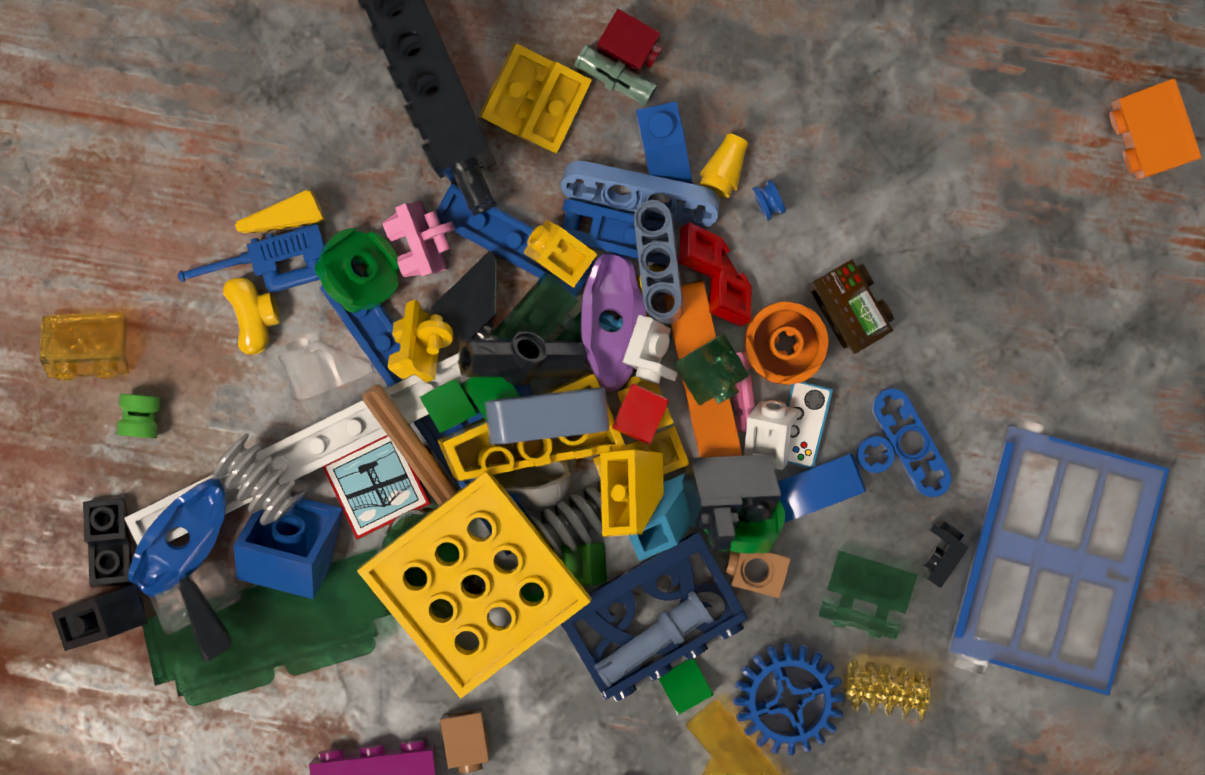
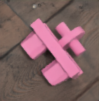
M422 201L410 204L404 203L395 207L397 213L387 218L382 224L391 242L404 237L408 240L411 251L397 257V263L402 276L409 277L421 274V277L447 270L442 252L450 249L445 235L455 230L453 222L441 224L437 212L426 213Z

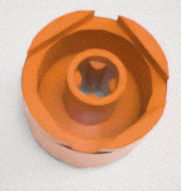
M778 302L762 308L751 318L744 331L743 351L751 369L764 380L782 385L797 384L812 377L823 364L829 343L828 333L821 318L808 307L795 302ZM780 332H783L786 337L794 336L796 342L791 345L792 353L789 355L784 350L777 351L775 348V344L780 341L778 336Z

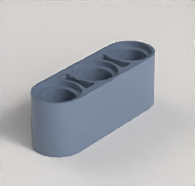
M649 200L643 202L634 214L643 301L650 318L664 325H669L680 318L684 306L674 222L668 207L658 200ZM659 213L665 217V223L661 229L648 231L643 227V221L649 214ZM658 253L667 255L670 258V264L666 270L653 272L648 268V261L653 255ZM662 294H669L675 299L673 309L665 314L654 311L653 302L655 298Z
M605 388L581 389L485 401L490 444L522 442L610 430Z

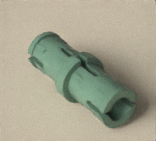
M589 44L583 47L574 64L575 68H579L605 83L604 88L612 92L616 89L637 101L643 107L647 106L658 86L657 83H653L627 68V63L621 60L617 62L592 48Z

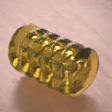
M851 659L847 665L844 678L843 694L845 698L842 706L847 699L851 700L853 712L858 713L862 703L867 702L869 714L874 715L879 704H883L886 717H891L897 706L900 707L902 719L907 720L912 709H916L918 721L923 722L929 704L931 678L929 676L926 681L923 670L917 668L909 679L907 668L904 666H900L893 677L891 667L888 664H883L878 674H876L874 663L869 661L860 672L858 661Z

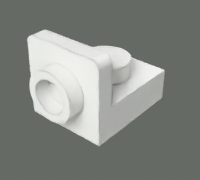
M642 315L638 316L623 362L637 369L635 376L656 384H659L661 377L675 381L678 373L660 364L662 357L666 354L669 347L671 328L653 318Z
M776 400L760 401L747 419L744 456L771 455L773 467L783 470L788 463L791 426L798 418V409L787 407L783 402Z

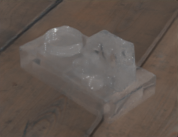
M223 559L191 574L215 612L242 599L229 567ZM179 583L161 594L157 593L155 597L149 596L162 628L167 635L191 624L179 589Z

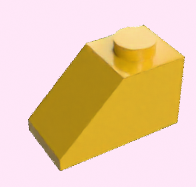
M641 450L600 453L602 536L642 534L664 495L663 453Z

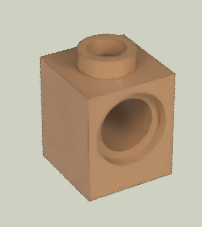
M731 551L725 574L732 576L730 580L732 586L780 599L791 559L789 556L772 551L753 554ZM755 558L764 560L768 568L766 575L757 581L750 580L745 575L746 564Z
M483 708L442 715L440 723L448 769L458 767L459 773L482 770V763L489 762L491 757Z

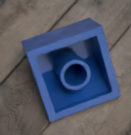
M302 498L282 518L267 525L260 523V519L265 511L264 509L252 513L234 544L237 579L314 599L330 568L343 515L342 508Z

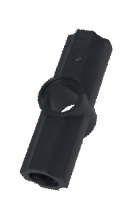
M524 331L516 334L512 340H463L459 347L458 366L461 375H466L467 377H502L512 385L523 386L527 385L533 377H581L586 370L585 361L587 353L583 343L569 340H543L532 332Z

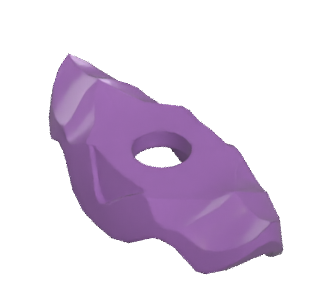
M605 253L595 262L585 286L581 305V338L588 361L600 387L605 388V391L610 393L621 388L633 371V367L624 363L623 360L638 316L646 317V308L631 261L619 254ZM607 310L616 311L622 317L623 325L616 332H607L601 328L599 316Z

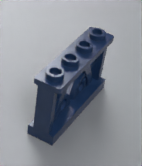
M698 530L682 538L678 545L649 557L590 591L588 594L591 596V602L564 621L561 626L567 633L604 700L613 696L617 702L637 690L635 683L649 676L651 681H654L673 670L670 663L678 658L685 656L688 661L699 656L709 649L706 642L718 635L725 640L744 629L741 622L748 619L703 538ZM699 552L716 583L694 585L693 570L689 556ZM662 575H669L672 579L669 587L680 583V590L673 592L660 591L657 587V580ZM640 585L647 594L659 600L672 601L680 599L679 604L688 599V593L692 590L695 594L712 592L723 599L724 612L719 619L710 624L704 622L696 628L701 632L681 644L675 645L672 642L656 653L659 656L642 666L640 664L614 682L610 687L605 684L595 669L594 665L601 661L603 651L611 642L620 645L616 648L617 650L636 637L624 630L629 626L634 617L635 598L632 589ZM701 601L705 608H713L708 602ZM619 602L626 607V614L615 627L610 623L615 621L618 616L611 615L609 607L613 603ZM582 618L590 627L604 637L596 646L593 654L574 624Z

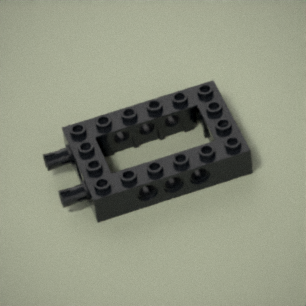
M357 0L361 10H366L372 26H369L379 50L383 49L390 64L387 66L393 83L397 90H401L406 103H408L404 107L414 129L418 128L423 141H429L421 146L431 168L439 175L440 179L446 176L452 184L458 183L468 204L469 211H473V216L497 207V203L494 201L482 171L497 165L425 0ZM438 89L432 96H427L432 90Z

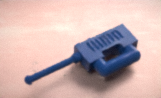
M311 224L275 236L274 233L266 235L267 239L259 241L258 238L251 239V243L246 244L248 251L241 253L240 256L184 272L181 270L178 273V279L181 282H186V279L242 263L244 265L252 263L255 276H263L266 289L272 293L320 280L315 272V264L320 257L322 248L325 246L320 226L318 224ZM303 256L306 267L279 274L277 265L279 262Z

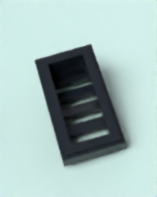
M184 573L179 576V589L202 659L207 663L232 647L233 637L189 573Z

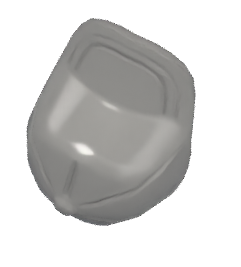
M565 460L537 467L532 466L493 474L506 492L516 495L523 507L528 511L551 507L563 500L570 489L572 481L571 473H569Z

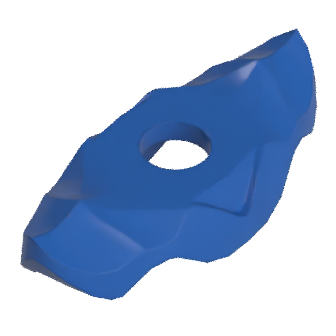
M219 478L208 479L175 499L149 526L137 546L128 572L129 582L132 585L135 584L139 591L151 597L164 595L179 583V576L184 573L191 575L208 556L216 542L225 515V491ZM174 527H181L188 531L190 540L184 546L176 547L168 543L166 533Z

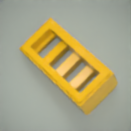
M305 190L237 221L235 227L239 233L254 234L319 224L327 220L314 192Z

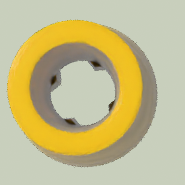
M726 134L722 144L700 172L702 176L699 183L700 186L714 190L719 197L729 198L732 191L738 189L745 151L749 143L737 135Z

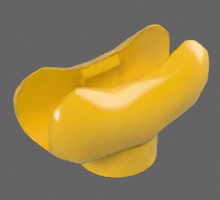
M229 279L223 287V295L233 306L239 327L237 346L246 355L261 353L270 343L268 327L280 324V315L275 298L271 292L259 295L255 284L249 279Z

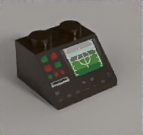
M853 259L806 285L846 356L857 354L891 333L893 329L889 323L895 320L886 302L883 299L876 301L869 289L874 282L864 264L860 263L856 266Z

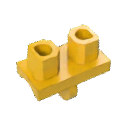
M414 299L406 303L404 318L393 324L392 335L401 346L400 351L389 355L388 368L401 379L416 375L422 381L428 383L436 378L439 349L451 344L453 330L448 324L443 322L442 316L430 315L424 312L420 302Z

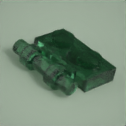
M544 273L491 335L497 340H512L519 332L527 331L545 340L559 324L563 331L555 340H569L580 343L582 341L581 311L574 319L568 314L578 303V300L554 277Z
M837 550L826 590L839 593L841 596L837 605L822 601L817 616L831 620L832 625L844 629L847 625L867 631V636L875 639H880L883 636L897 640L901 625L887 621L890 609L906 614L918 575ZM854 598L876 605L873 615L870 616L851 610Z

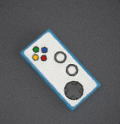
M805 382L791 385L786 406L798 409V418L791 426L788 463L814 468L833 389Z

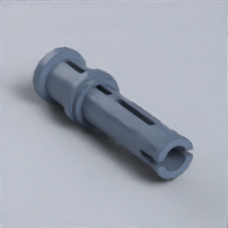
M693 590L688 593V599L669 612L663 610L659 613L660 616L657 617L658 622L594 665L608 687L672 642L675 645L683 643L685 641L684 636L704 622L710 624L714 621Z

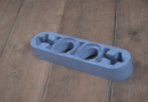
M587 161L569 163L564 169L561 180V190L571 200L635 214L637 208L643 202L653 200L650 197L651 195L656 193L667 195L671 201L664 204L668 207L673 222L685 225L690 222L703 228L711 226L716 222L720 209V197L710 188ZM577 179L584 180V183H578ZM598 182L603 183L602 188H597ZM613 185H623L631 192L626 195H620L613 192L610 187ZM679 200H683V201H684L683 206H682V205H678V204H679ZM697 205H703L705 209H699ZM652 213L647 216L665 220V217L659 213Z

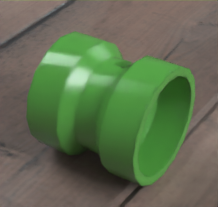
M120 394L118 406L122 410V418L117 422L116 435L157 438L158 425L155 422V413L160 410L161 397Z

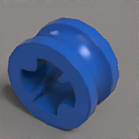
M771 179L766 181L764 188H758L757 186L752 188L754 197L767 221L772 219V215L775 212L780 214L786 213L783 201Z
M867 437L857 447V461L868 472H884L891 467L894 461L895 452L893 446L883 437ZM879 444H882L886 450L882 452V455H886L885 461L882 464L873 462L869 465L865 461V457L869 456V454H864L868 445L877 447Z

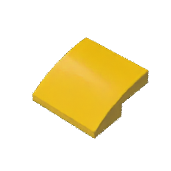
M513 43L478 117L532 144L557 154L592 80L558 62H552L517 43Z

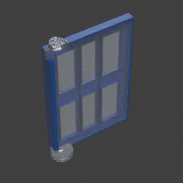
M1019 420L1017 427L1010 425L1007 427L945 664L986 675L988 664L992 663L1109 696L1169 468L1041 434L1042 425Z

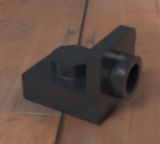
M945 521L940 527L934 523H930L927 530L946 542L942 549L936 546L923 564V567L928 569L923 577L939 588L944 585L969 548L960 542L964 534Z

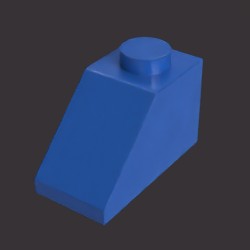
M677 101L636 110V120L648 175L693 184Z

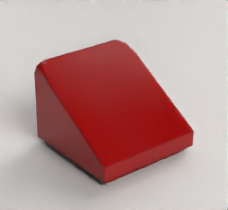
M631 384L612 429L650 445L669 400L638 385Z

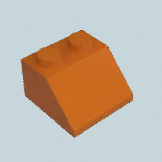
M1175 78L1111 103L1113 111L1109 113L1110 121L1117 135L1122 134L1127 148L1123 150V159L1130 174L1135 173L1137 181L1202 158Z

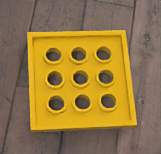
M488 470L400 535L357 570L460 699L591 602V596ZM478 517L485 518L492 526V533L485 538L476 537L470 531V521ZM444 542L453 543L459 549V559L454 562L443 561L437 553L438 545ZM502 550L512 551L518 558V565L514 569L504 570L497 565L495 555ZM410 567L423 569L427 575V583L419 587L409 584L405 578V571ZM472 574L480 576L486 584L485 591L480 594H471L466 591L463 586V579L466 576ZM529 582L537 583L543 588L544 597L537 602L527 601L522 596L521 587ZM437 599L447 600L453 607V615L444 619L435 616L431 610V603ZM494 607L506 608L511 614L512 621L506 626H497L491 622L489 611ZM463 631L473 632L479 639V646L474 650H465L459 646L457 635Z

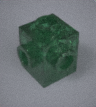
M724 333L673 363L699 406L713 398L717 404L724 402L739 392L736 384L750 376Z

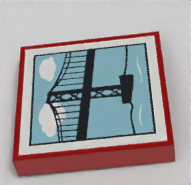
M388 435L323 466L356 539H361L432 504L423 483Z

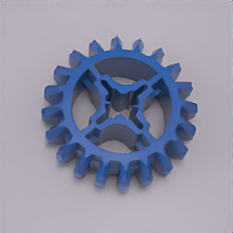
M784 643V656L779 657L775 648L769 646L767 647V652L771 658L769 661L764 662L762 657L756 653L753 655V659L759 668L754 671L749 666H743L742 672L751 678L749 683L742 680H737L735 683V687L745 691L746 695L734 697V704L737 706H747V709L738 712L736 717L738 721L752 720L744 729L747 736L753 735L758 730L761 731L756 739V744L759 747L765 745L768 739L771 738L773 739L771 743L772 753L777 754L781 743L785 742L788 755H795V742L800 741L806 753L810 752L811 745L807 739L814 736L817 742L823 745L826 740L819 732L822 727L832 733L837 730V727L828 720L829 716L843 717V711L833 707L832 703L845 701V695L841 692H832L831 690L839 687L842 684V680L840 677L826 678L833 672L835 667L831 662L824 664L821 668L817 667L823 657L818 651L807 660L808 648L805 645H800L797 656H792L790 643ZM795 666L811 672L819 681L810 685L808 683L802 685L793 684L789 681L784 667ZM770 672H773L776 681L774 693L763 699L764 702L755 704L756 692L761 681ZM782 680H784L787 688L791 690L793 695L800 694V699L795 700L797 703L794 707L797 714L796 718H794L791 709H788L785 703L778 704V699L783 698L781 694L784 691L781 683ZM822 694V705L819 713L810 724L805 726L802 714L804 706L809 701L814 700L815 696ZM768 713L769 715L785 714L789 717L794 731L774 729L767 725L760 716Z

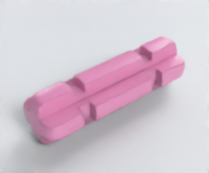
M738 352L727 355L728 371H731L732 377H729L733 410H736L737 416H734L737 432L744 433L747 429L748 416L753 411L752 408L755 407L752 377L748 375L750 365L745 353Z

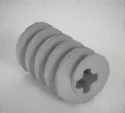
M247 433L239 438L221 456L213 474L218 478L230 474L225 487L231 490L241 485L237 499L244 501L252 497L253 499L248 507V511L256 513L264 509L265 511L260 519V523L267 525L282 518L302 499L305 492L293 497L290 495L295 482L291 480L282 485L279 483L284 472L282 468L270 473L267 471L272 461L270 456L257 461L256 456L261 446L257 444L246 449L244 444L249 437Z

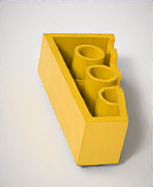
M585 372L581 377L569 379L539 394L600 388L594 373ZM608 404L610 429L608 431L504 444H490L488 424L484 418L437 440L453 477L459 481L477 478L486 470L493 475L574 458L589 457L605 452L627 450L620 432L612 429L615 420Z

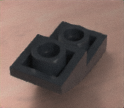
M124 498L83 502L84 542L88 545L89 585L92 588L132 585L128 580V572L132 563L130 530L124 519L128 516Z

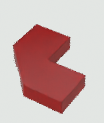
M687 223L680 228L679 263L711 277L709 313L740 327L746 325L751 321L752 285L744 272L741 274L737 272L727 255L730 250L722 237L695 224Z

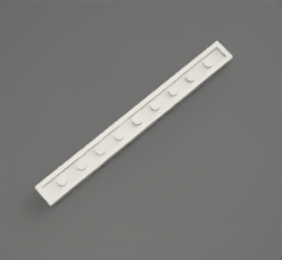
M490 337V338H488V339H486V340H495V339H494V337ZM459 353L437 363L436 378L428 383L413 375L385 389L409 424L429 415L419 398L420 396L459 377L461 382L470 378L466 375H461L458 366ZM362 400L259 451L256 459L259 461L270 456L272 461L267 471L270 473L282 468L284 472L279 480V483L282 485L291 480L299 479L387 434ZM212 474L125 517L124 519L137 546L153 521L175 499L196 485L208 479L218 477ZM230 474L219 477L225 491V514L250 503L253 499L252 497L244 501L237 499L241 485L231 490L225 487ZM174 527L166 533V539L169 543L187 534L188 531L181 527Z

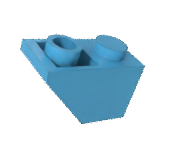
M685 473L664 482V495L643 533L627 535L639 561L678 545L691 526L692 522L682 484Z

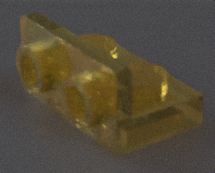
M125 313L42 316L39 360L47 377L60 381H70L76 377L95 376L100 379H112L117 375L129 374V364L125 357L127 332Z

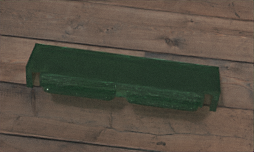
M378 549L331 562L329 571L314 599L261 585L251 586L208 599V602L233 637L232 647L207 663L202 659L186 607L146 618L148 624L142 625L154 685L158 686L175 680L178 697L184 695L185 701L189 705L199 706L268 685L275 678L274 668L285 665L289 674L297 676L370 654L376 647L375 637L379 635L375 620L392 614L357 570L376 555Z

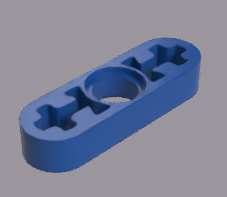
M898 389L880 391L872 402L873 415L887 440L893 446L894 452L912 484L922 495L928 497L941 496L950 487L951 473L907 395ZM886 396H889L891 400L900 399L902 405L897 408L901 419L906 420L910 415L913 424L903 425L892 434L889 427L895 426L897 423L891 414L883 415L880 409L885 406L883 399ZM907 431H916L923 439L921 450L914 455L904 453L900 447V439ZM929 451L933 455V459L926 460L927 465L932 471L940 470L942 476L938 479L939 487L937 489L930 485H922L921 480L926 475L921 465H917L914 470L910 466V462L921 460Z

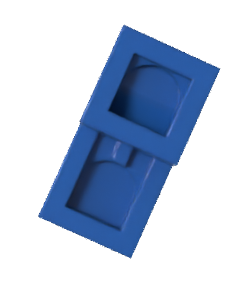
M852 453L777 481L781 493L779 500L785 511L784 523L867 491Z

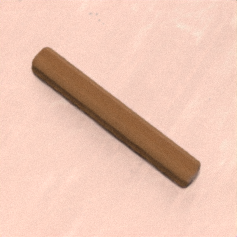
M376 384L367 389L362 394L363 402L440 506L458 491L383 387Z

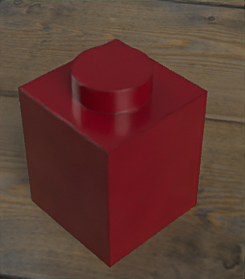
M617 8L597 43V50L617 61L621 60L627 63V67L640 74L644 65L652 68L663 49V46L658 44L661 33Z

